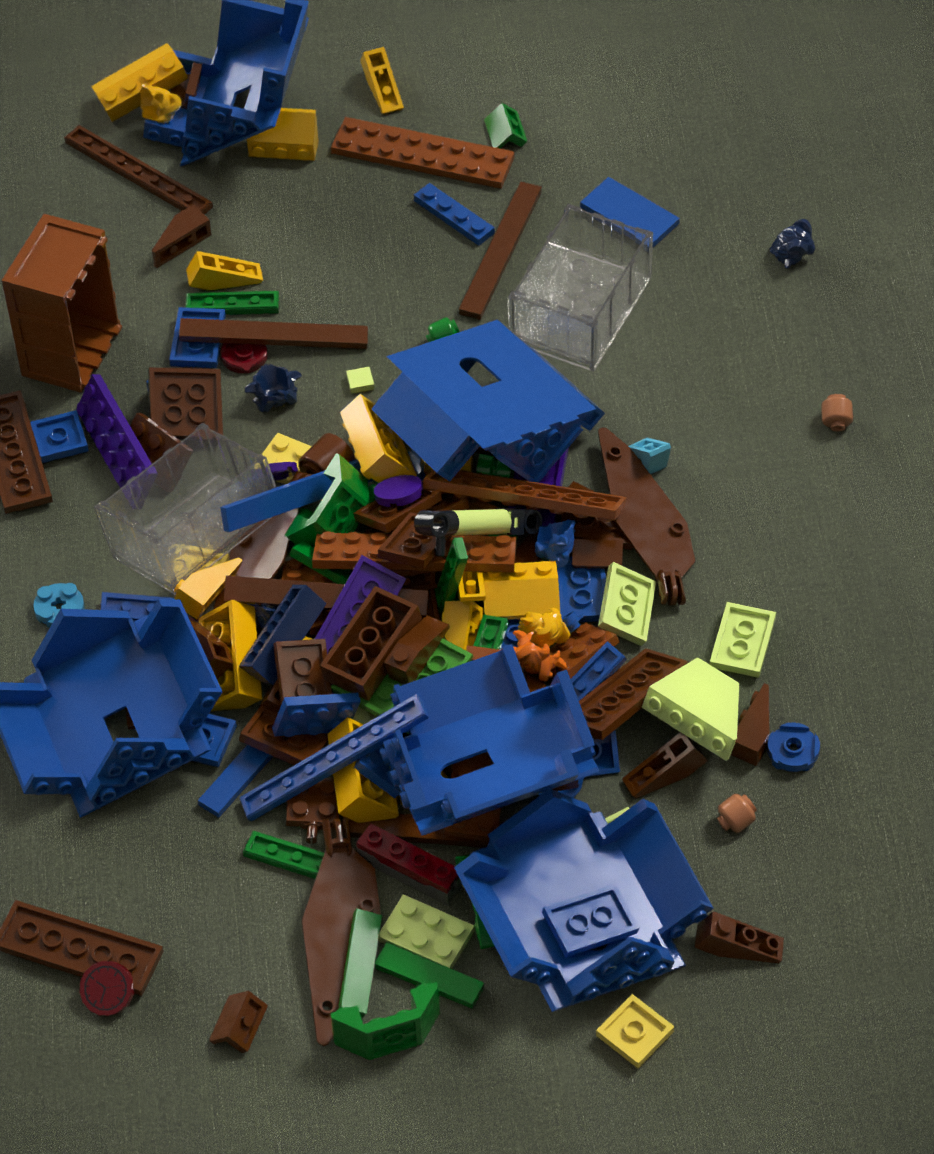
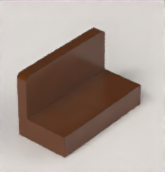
M193 62L191 74H187L188 79L170 89L171 94L180 97V108L182 109L188 108L189 96L196 97L202 64Z
M574 539L572 567L608 569L612 562L622 566L623 540Z
M249 990L230 995L209 1041L213 1044L226 1041L240 1053L248 1052L268 1005Z

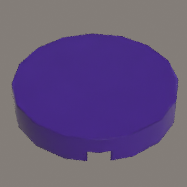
M295 462L261 465L250 469L249 477L252 482H257V478H260V481L263 482L287 479L291 472L294 476L298 471V467Z
M399 475L387 478L378 483L374 488L375 501L385 507H391L390 503H396L397 506L410 504L422 495V481L419 477L413 475Z

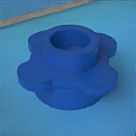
M572 611L562 617V621L566 624L569 632H572L580 626L578 621L584 616L583 614L577 616L575 611Z

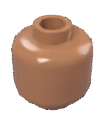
M832 394L823 401L821 405L822 422L825 426L831 428L832 431H843L845 427L853 422L852 401L846 398L845 395Z
M733 794L717 808L720 815L717 821L725 831L731 829L735 833H740L756 819L755 812L757 809L745 794L742 796Z

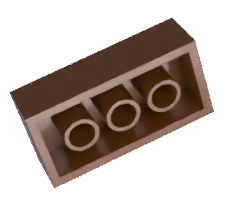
M374 586L321 663L320 667L325 681L350 693H358L360 698L369 701L387 675L384 661L393 647L404 635L422 621L418 605Z

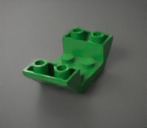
M338 453L335 454L323 473L333 483L310 519L297 515L284 535L295 545L305 541L315 547L317 534L327 531L333 533L354 532L359 523L355 522L353 513L370 503L368 479Z
M437 982L431 984L423 983L414 989H410L412 1010H401L395 1015L386 1018H375L366 1024H363L357 1006L342 1007L336 1012L330 1013L335 1045L368 1060L422 1045L440 1014Z

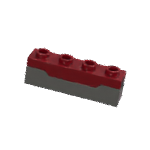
M371 823L356 842L357 852L375 869L447 906L462 887V882L454 868L455 866Z

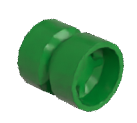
M480 454L476 469L477 473L513 478L514 470L501 461L496 460L494 455Z

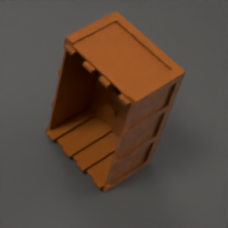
M43 214L1 280L22 376L81 393L88 384L94 368L98 369L101 365L103 353L107 354L112 344L110 341L113 336H118L123 328L120 325V320H118L115 302L116 295L113 291L110 273L111 265L106 249L108 238L105 236V230Z

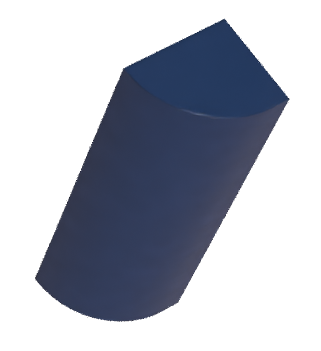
M293 584L239 667L255 679L273 685L277 680L273 644L279 641L303 640L327 603L307 585Z

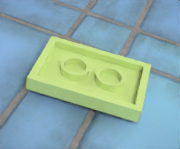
M612 562L608 566L598 627L615 633L640 646L646 643L656 581Z
M727 602L711 655L710 665L716 669L759 678L776 619V612Z
M403 894L379 932L378 941L383 944L388 942L452 969L473 935L475 927L470 923Z

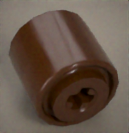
M325 433L298 460V467L300 472L313 475L325 471L336 453L340 454L348 462L356 460L349 445L337 435Z

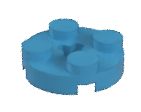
M57 583L43 586L38 589L34 600L35 616L40 623L42 621L48 628L51 627L60 611L54 605L63 603L64 605L61 606V609H85L83 596L73 583Z

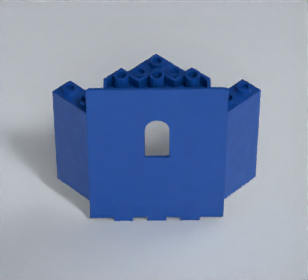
M222 0L217 48L213 59L173 50L184 67L186 74H191L193 62L202 64L201 78L196 97L189 96L188 108H179L173 119L166 124L145 120L143 138L182 147L181 167L275 127L309 20L307 18L309 1L286 0L285 7L280 8L251 0ZM250 89L244 109L234 107L237 94Z
M499 320L386 356L402 373L372 407V410L437 474L449 482L481 446L484 450H489L499 461L528 481L539 483L583 431L581 426L591 431L605 414L544 357L514 335ZM476 362H479L499 381L482 387L468 372Z
M158 599L149 615L133 621L128 611L60 609L32 658L36 672L25 677L24 683L0 682V735L23 793L37 795L70 794L80 818L212 750L201 726L221 696L222 689L180 599ZM127 707L139 738H116L113 741L104 719Z
M512 644L502 647L501 651L402 686H399V684L394 685V693L390 694L394 707L415 694L419 695L429 716L427 720L404 732H409V736L403 738L401 730H395L393 738L383 741V748L379 750L384 765L388 764L391 769L389 773L394 787L399 786L402 792L399 793L405 809L409 807L422 836L599 772L592 757L596 755L592 747L595 746L568 671L558 672L550 686L530 692ZM488 752L493 762V765L457 778L449 779L441 776V772L445 767Z
M549 789L489 833L490 840L486 848L473 851L469 857L454 867L510 976L538 984L552 1012L687 966L672 938L682 936L686 932L687 927L693 923L701 922L707 917V913L714 909L655 803L645 799L640 800L608 824L602 812L592 813L587 803ZM616 884L639 926L638 933L608 943L606 948L601 951L587 950L565 958L542 914L543 908Z

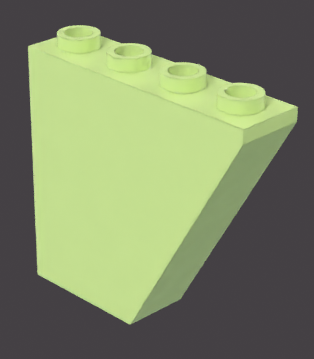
M697 657L649 686L642 705L643 709L725 761L729 759L737 739L739 683Z

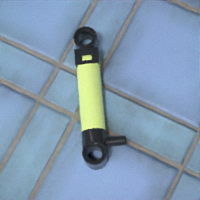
M525 508L449 511L422 510L415 517L414 528L420 535L436 537L435 555L444 557L446 536L536 534L543 521L538 510Z

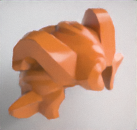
M520 630L513 631V634L519 640L517 647L513 646L519 664L526 672L539 674V680L547 681L553 676L551 670L555 669L556 666L564 670L567 668L565 661L560 658L559 650L554 655H550L548 644L545 643L543 648H540L531 642L534 632L526 634Z

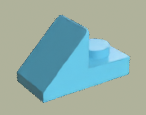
M647 437L629 446L635 455L640 458L650 474L665 468L668 464L671 450L670 443Z

